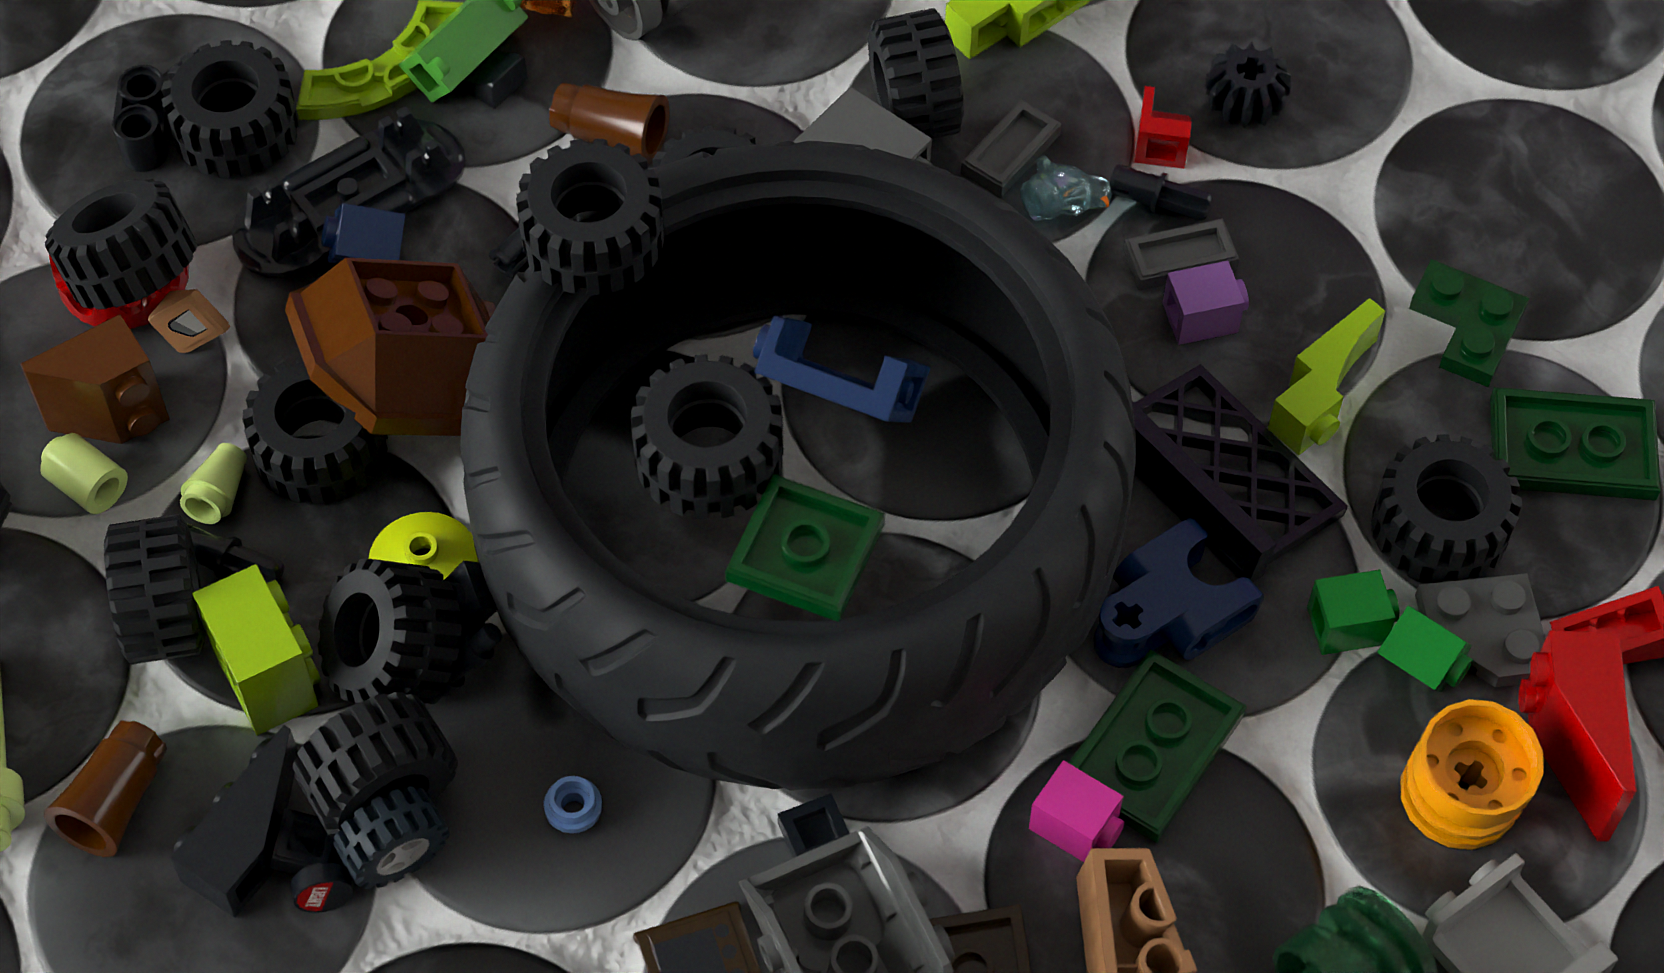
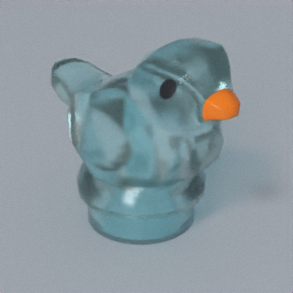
M1045 155L1037 158L1039 173L1031 176L1029 181L1022 183L1020 188L1023 206L1028 215L1036 221L1042 219L1051 220L1059 214L1072 216L1081 214L1088 209L1109 207L1112 195L1110 183L1104 177L1087 175L1075 166L1052 163Z

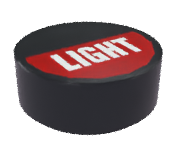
M322 862L309 865L298 871L291 880L294 905L299 910L305 912L321 913L331 911L345 905L353 896L350 873L346 867L337 863Z

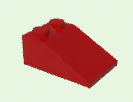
M1549 630L1541 651L1532 654L1529 678L1522 679L1520 682L1519 709L1521 713H1528L1529 726L1535 732L1543 750L1544 758L1596 840L1609 842L1636 793L1620 634Z

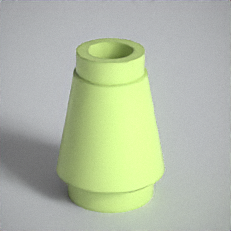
M231 443L219 444L216 450L181 486L182 497L180 505L189 517L204 524H215L221 518L231 513L244 465L247 462V456L242 449Z

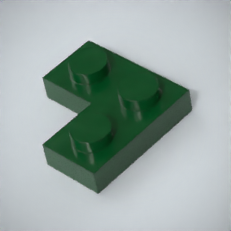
M1431 259L1412 297L1409 309L1456 328L1442 356L1439 368L1489 387L1525 312L1529 298Z

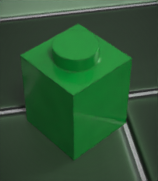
M1380 569L1317 579L1314 581L1307 605L1321 655L1381 646L1391 632L1394 622H1397L1400 616L1396 593L1393 589H1386Z
M1409 605L1377 652L1424 684L1441 693L1447 684L1456 688L1473 663V659L1467 656L1473 645Z

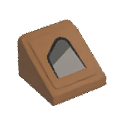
M198 289L169 291L148 318L150 324L180 353H187L225 333L231 327L223 315Z

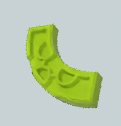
M418 0L416 10L409 24L393 41V47L371 62L363 59L353 64L331 69L304 70L296 107L299 120H324L358 115L392 103L418 88L398 64L464 2Z

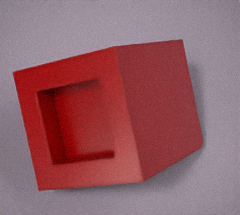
M1145 86L1134 163L1185 169L1192 122H1190L1191 118L1183 114L1152 111L1155 87Z

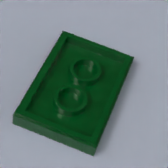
M1500 387L1493 388L1490 397L1492 450H1494L1492 458L1496 461L1504 459L1511 468L1507 477H1517L1520 485L1519 490L1657 500L1661 492L1655 400Z
M1150 649L1069 761V764L1121 794L1123 800L1119 819L1123 820L1127 826L1157 843L1245 716L1247 706Z

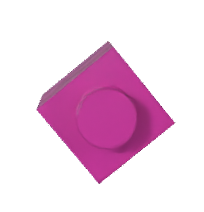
M1063 760L1032 804L1029 829L1084 862L1091 849H1111L1118 839L1125 824L1123 820L1119 819L1123 796Z

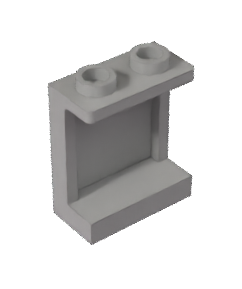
M1517 853L1502 864L1496 859L1490 860L1469 880V883L1472 885L1459 896H1456L1452 891L1447 892L1435 901L1425 913L1429 920L1420 941L1449 973H1610L1618 960L1615 954L1602 941L1589 950L1523 880L1520 872L1525 861Z

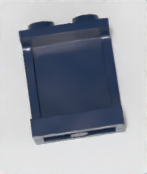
M774 316L771 325L765 324L761 328L753 349V357L758 359L754 373L887 422H912L931 367L910 359L885 356L876 384L805 359L802 353L811 330L810 323Z

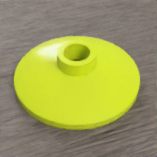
M435 512L409 514L390 523L376 537L369 553V559L429 566L430 569H436L443 574V581L463 561L479 562L473 535L468 528L448 515ZM419 549H431L425 555L419 556L413 554V552Z

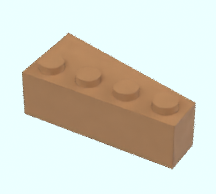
M1091 849L1076 877L1087 973H1196L1197 969L1190 950H1184L1174 923L1177 918L1150 849Z

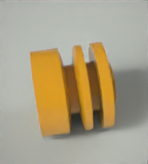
M1469 699L1446 706L1429 721L1401 775V800L1410 821L1427 838L1448 848L1474 850L1494 844L1512 828L1522 810L1534 796L1543 776V750L1534 730L1516 712L1492 701ZM1461 781L1466 782L1470 785L1468 790H1465L1459 786Z

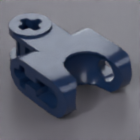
M1188 518L1133 551L1116 568L1113 577L1122 589L1106 598L1100 608L1098 616L1099 625L1093 638L1094 649L1099 658L1104 662L1118 668H1128L1137 665L1150 649L1156 652L1169 643L1173 645L1184 659H1193L1251 622L1261 607L1264 594L1246 577H1241L1225 585H1209L1194 577L1190 568L1201 561L1208 533L1195 519Z

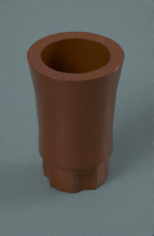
M562 83L554 93L549 112V121L551 127L571 134L574 139H582V141L594 143V138L607 139V146L614 147L618 143L630 147V156L640 153L648 160V164H651L657 151H661L665 142L670 108L669 101L664 94H639L610 90L588 84L576 86Z
M121 720L109 737L100 742L88 762L70 785L45 809V821L57 835L76 848L100 857L114 856L117 853L134 811L157 774L156 767L166 753V743L158 737L154 730L137 721L128 722Z

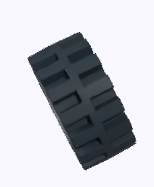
M409 786L402 792L399 789L392 790L388 793L387 797L382 799L378 796L371 800V805L366 808L360 807L354 812L355 817L353 819H346L341 825L343 830L336 832L334 846L359 887L363 886L364 889H371L376 885L377 888L386 886L391 880L396 883L403 879L405 874L409 872L414 873L421 869L420 865L423 862H430L436 856L434 852L442 850L446 845L445 840L449 838L450 832L427 792L421 787L415 789L414 786Z

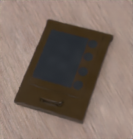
M738 901L633 933L634 942L639 946L647 973H762L743 921L741 905Z

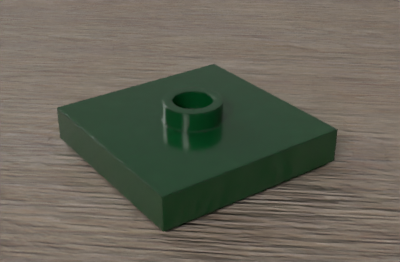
M773 474L725 570L726 582L840 622L885 525V513Z

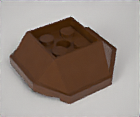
M345 257L314 283L289 293L285 312L310 380L332 400L355 412L354 419L368 432L378 435L461 436L462 408L464 407L467 391L465 386L477 344L485 342L488 334L484 328L496 308L493 302L480 298L458 263Z

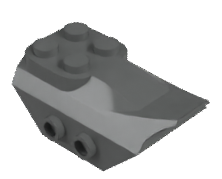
M869 826L739 881L741 889L764 935L757 940L763 959L771 972L780 969L781 973H954L949 961L954 958L951 942L940 924L932 927L923 909V906L927 905V897L919 878L913 871L905 873L898 857Z

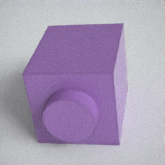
M1229 261L1168 273L1163 306L1178 345L1238 333L1242 313L1248 309L1249 300L1243 280L1235 279Z

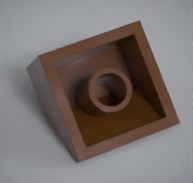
M120 314L20 364L44 424L49 431L63 434L76 433L85 438L123 444L137 436L151 433L158 425L170 420L150 360Z

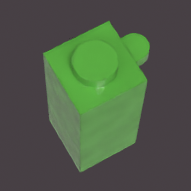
M466 0L398 65L431 102H434L451 92L528 18L527 14L520 7L522 0Z

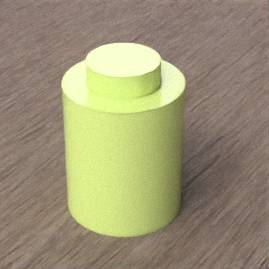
M76 433L54 438L42 452L40 468L42 476L91 514H100L109 509L125 490L128 480L127 472Z

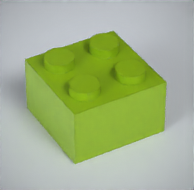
M255 564L192 593L211 647L256 736L319 707L313 686L320 683L321 678L311 658L313 655L311 646L300 624L293 625L288 611H290L289 605L276 580L266 584L258 566Z

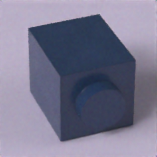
M342 203L335 210L334 216L327 215L325 218L321 245L322 247L329 248L327 262L338 264L345 257L399 260L405 214Z

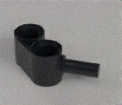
M199 48L193 51L192 54L200 52ZM179 61L175 65L181 66L182 62ZM137 65L125 70L119 77L112 128L122 160L133 171H152L160 167L166 160L168 153L164 131L168 122L162 104V98H164L162 86L164 81L169 80L168 72L171 68L161 74L153 66Z

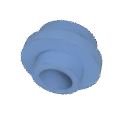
M566 776L559 779L549 788L545 795L544 811L546 818L554 828L565 833H579L591 828L598 821L602 813V798L598 788L589 780L579 776ZM572 801H577L584 805L582 810L574 813H568L563 810L564 806Z

